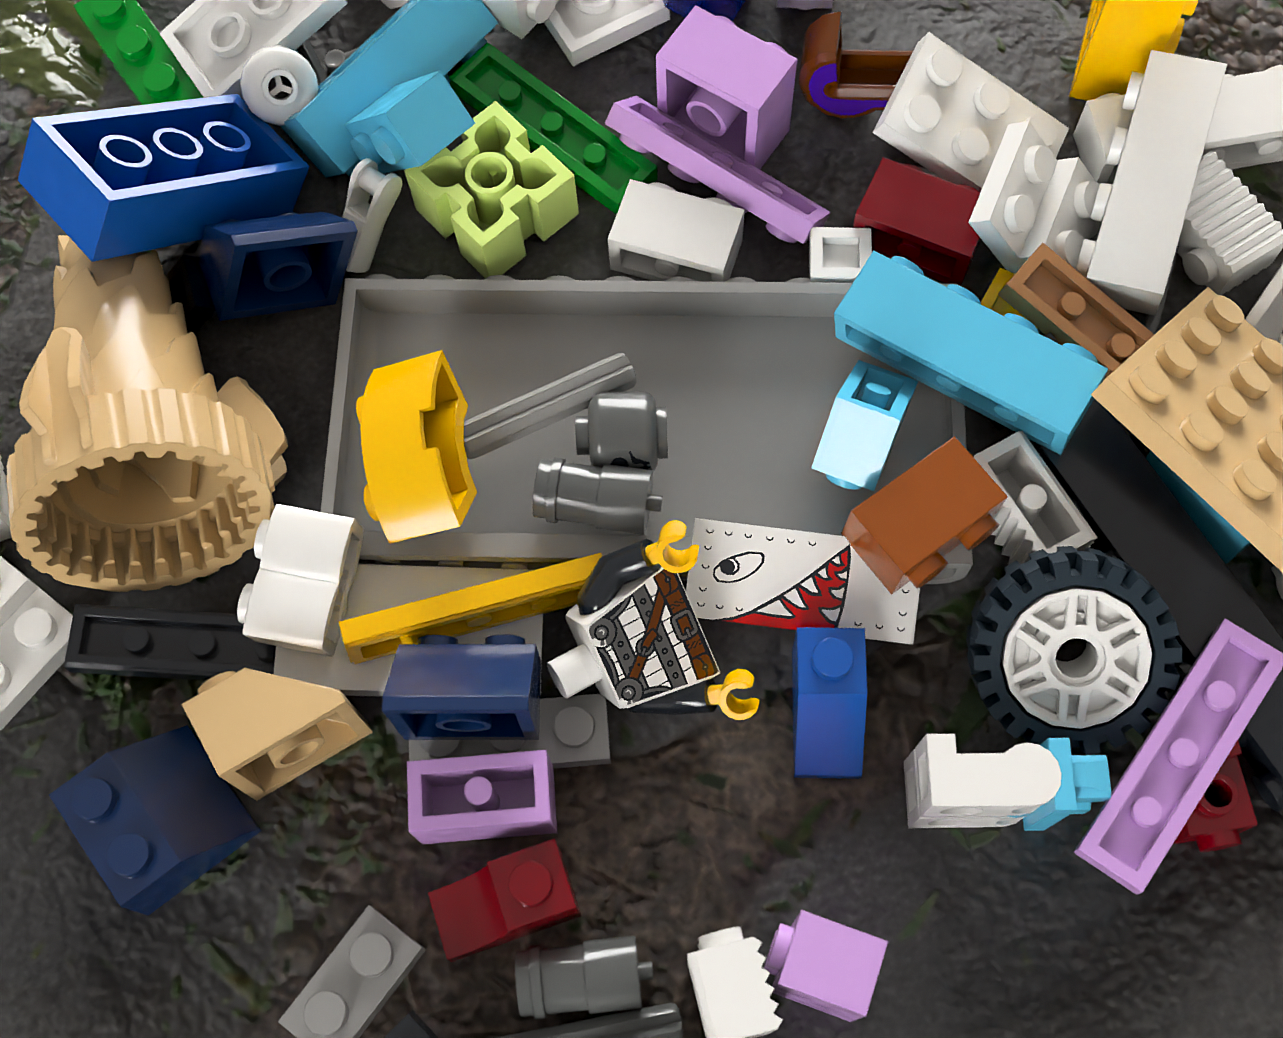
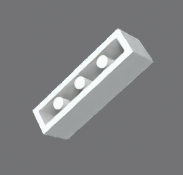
M1151 50L1145 73L1132 71L1122 108L1133 110L1134 112L1129 129L1116 127L1107 159V164L1118 166L1113 185L1100 183L1091 214L1092 220L1102 221L1097 241L1084 239L1076 266L1078 272L1123 309L1154 316L1157 313L1164 295L1227 67L1226 63Z
M1283 65L1273 66L1261 72L1237 76L1224 74L1202 156L1210 151L1216 152L1218 160H1224L1225 166L1228 169L1283 161ZM1108 93L1096 99L1087 100L1073 134L1081 161L1099 185L1100 183L1113 185L1118 166L1107 164V159L1116 127L1129 129L1134 111L1122 108L1126 94Z

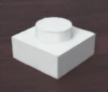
M812 227L809 237L810 282L853 283L872 254L871 228Z

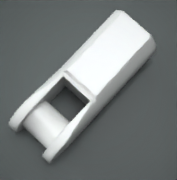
M369 158L361 160L350 176L346 205L342 218L354 221L358 230L346 269L349 272L361 273L369 270L385 222L402 188V179L394 173L384 175L378 171L377 163ZM370 195L373 196L371 204L368 203Z

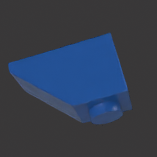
M797 627L792 646L794 778L861 779L867 706L865 628Z

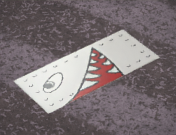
M695 518L692 545H699V552L694 567L688 570L686 593L697 618L797 630V627L865 628V639L913 645L920 588L916 589L911 581H909L895 593L891 594L852 548L845 536Z

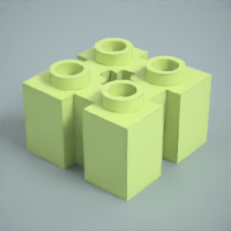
M497 101L472 118L475 124L461 134L463 143L450 151L445 147L422 166L404 170L416 210L445 239L455 232L460 254L484 278L493 275H503L526 256L524 240L533 233L545 241L579 214L574 174L543 145L531 153L527 130Z

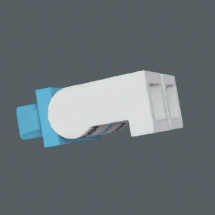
M926 734L904 760L908 828L1005 827L1014 825L1023 819L1024 831H1044L1070 814H1085L1090 811L1091 802H1105L1111 798V784L1106 755H1071L1070 738H1047L1040 745L1033 743L1017 744L1005 753H957L955 734Z

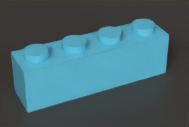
M408 0L318 86V95L300 112L294 113L280 127L325 177L336 176L345 172L350 177L354 168L361 160L352 149L350 141L353 137L344 124L398 84L437 71H441L450 84L447 73L459 61L464 64L488 42L485 36L499 22L481 0Z
M874 250L834 312L836 338L1015 432L1023 431L1028 439L1059 455L1063 453L1095 398L1090 394L1103 382L1108 368L1098 364L1097 358L1087 349L1072 343L1060 345L1039 334L1036 326L1027 319L1011 313L1003 316L981 305L978 297L966 288L954 284L945 287L924 276L923 271L910 260L900 256H893L890 259Z

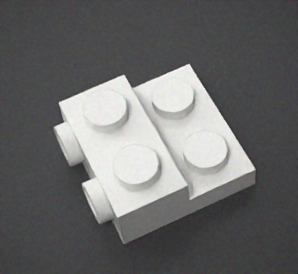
M1030 121L1008 124L968 223L1004 268L1013 274L1021 268L1042 242L1076 269L1084 239H1091L1101 228L1102 221L1091 219L1100 185L1095 181L1079 157L1057 160Z
M1 555L0 730L8 724L65 662L73 618L70 612Z

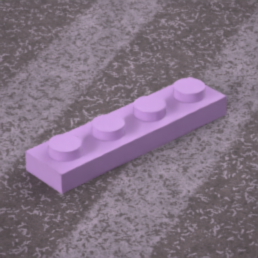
M638 96L614 102L605 124L621 133L620 140L623 144L640 153H654L669 163L668 169L675 176L691 183H698L700 181L718 192L717 198L727 201L733 207L745 209L744 213L748 211L766 221V229L781 240L790 243L799 241L804 244L809 240L810 229L812 227H823L831 213Z
M1224 619L1212 634L1113 789L1111 798L1106 800L1073 853L1134 894L1142 893L1282 670L1283 653L1229 620Z

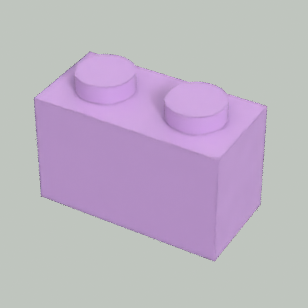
M547 750L407 761L409 833L421 844L557 833L554 771Z
M801 910L791 927L780 923L778 930L774 934L764 969L775 976L772 993L852 1022L867 1015L888 941Z

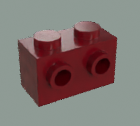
M883 157L855 214L853 228H871L872 252L874 250L890 259L893 256L906 258L915 263L923 271L924 275L947 284L962 286L982 241L968 223L980 192L971 186L957 185L927 174L917 166L900 164Z

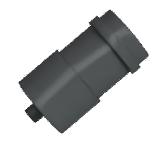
M554 458L553 461L541 459L534 483L533 516L545 518L546 522L558 523L559 520L595 525L596 529L644 535L650 511L661 512L663 496L652 495L653 470L604 464L603 467L566 463V459Z
M636 936L586 940L582 945L542 948L541 945L530 946L529 950L516 951L515 955L516 992L521 1017L534 1016L535 1019L547 1018V1014L589 1010V1013L592 1014L641 1009L640 981L654 980L652 961L640 963L638 961Z

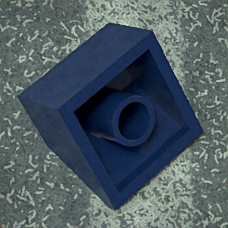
M314 212L305 214L285 213L277 217L243 221L229 219L220 223L205 225L199 265L219 320L223 321L335 305L358 233L354 221L326 212Z
M425 635L418 638V644H398L383 693L382 711L404 740H539L541 660L536 644H525L524 638L515 635H492L485 638V644H458V639L455 637Z
M188 725L107 752L49 794V797L119 906L148 916L262 831L231 785L218 776L202 743Z

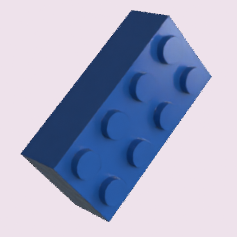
M238 94L32 118L18 181L83 253L94 262L203 239L204 227L207 224H216L229 219L243 221L277 217L285 213H292L310 166L266 122L253 114Z

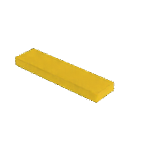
M602 553L339 621L349 660L351 663L358 664L395 654L398 644H418V638L425 635L458 637L576 605L577 594L598 560L602 557Z

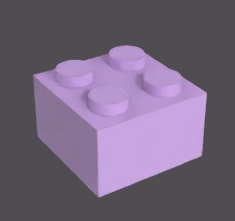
M695 5L656 54L657 108L760 170L790 130L797 58L789 55L781 46L772 42H765L738 28L728 18L715 16Z

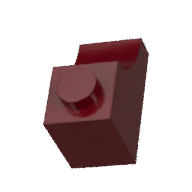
M555 839L488 861L487 866L472 875L428 892L445 955L449 962L582 916L561 850Z

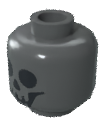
M644 391L607 392L594 395L589 403L588 416H576L577 455H589L591 466L603 467L604 464L648 469L654 472L658 465V459H668L666 407H656L653 396Z

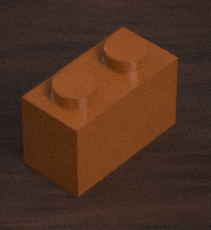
M954 436L852 509L841 535L845 536L852 548L891 594L895 593L909 581L918 589L932 580L948 565L947 560L943 556L961 543L968 551L973 549L999 527L994 517L1008 496Z

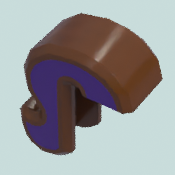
M842 11L822 15L810 24L804 35L799 85L805 100L825 115L838 118L861 117L876 110H884L914 50L843 49Z

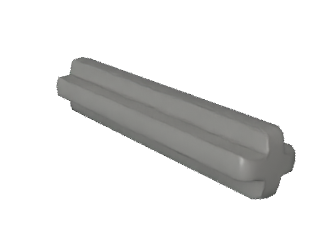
M617 353L464 421V446L467 458L475 459L585 410L589 408L592 397L598 393L625 392L634 388L636 385V374L633 366L624 353Z

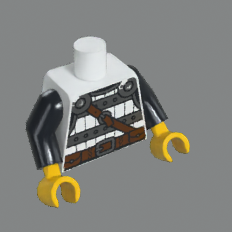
M673 520L666 523L662 527L658 542L656 543L649 539H644L606 554L598 560L577 594V604L570 608L566 614L567 623L578 646L547 662L549 673L564 698L567 699L595 683L603 697L619 709L626 708L633 713L667 715L710 713L716 710L717 705H720L722 712L728 717L735 720H745L751 718L757 712L759 699L741 700L731 693V690L736 688L746 689L753 686L755 678L751 672L746 669L733 670L725 677L723 684H716L711 679L720 674V671L678 574L694 567L698 559L699 545H691L684 550H676L668 545L669 543L681 540L685 536L687 526L683 522Z

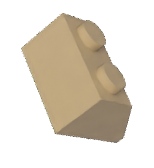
M243 668L238 672H223L208 679L199 687L197 696L182 704L218 776L256 801L373 732L366 719L339 689L248 668Z

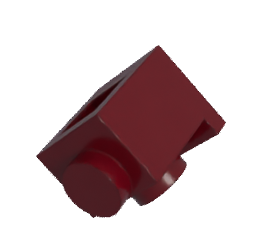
M1238 740L1210 783L1217 807L1209 804L1203 795L1173 844L1196 841L1199 852L1230 848L1242 844L1239 833L1258 825L1237 757L1242 754Z

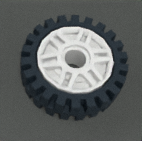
M1073 546L1057 547V552L1049 554L1042 549L1030 553V560L1023 564L1015 560L1004 568L1005 576L999 581L993 577L984 588L986 596L983 601H976L971 612L973 618L972 626L968 625L966 641L968 652L966 653L974 685L988 711L995 720L1000 721L1008 733L1016 739L1022 736L1027 743L1040 745L1047 738H1070L1071 755L1072 749L1080 747L1085 755L1101 753L1099 744L1106 741L1115 749L1128 743L1124 733L1132 728L1139 734H1142L1151 726L1147 718L1148 714L1152 710L1162 714L1169 704L1164 693L1167 688L1176 690L1180 675L1174 666L1175 663L1182 662V647L1176 640V636L1180 635L1176 620L1169 612L1168 605L1158 591L1143 575L1115 556H1107L1100 550L1085 547L1084 551H1078ZM1079 638L1087 641L1084 652L1077 659L1068 662L1056 659L1059 647L1067 640Z

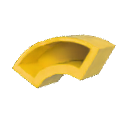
M443 350L374 369L368 379L364 395L360 396L356 402V413L361 425V447L367 479L363 492L364 503L370 517L380 522L389 544L460 527L477 494L469 471L464 446V419L468 404Z

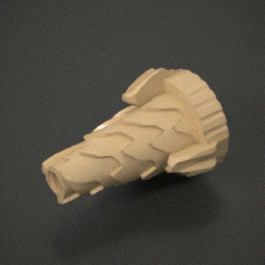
M58 235L60 266L56 265L53 278L54 330L24 382L19 401L20 413L31 425L32 429L27 434L21 435L14 445L15 452L9 455L7 462L6 479L12 541L16 542L17 551L24 559H29L31 566L39 572L48 573L53 576V579L66 584L111 592L157 590L164 586H178L189 583L195 578L206 577L218 572L221 567L230 565L240 559L242 553L246 550L252 549L260 523L264 519L270 520L274 510L272 492L275 491V486L284 479L287 473L286 463L281 455L288 448L285 433L273 412L263 399L249 387L246 380L238 376L230 378L218 392L216 391L213 375L210 373L205 374L196 335L193 332L187 333L183 304L180 302L172 303L169 280L164 275L156 250L153 249L92 262L69 236Z

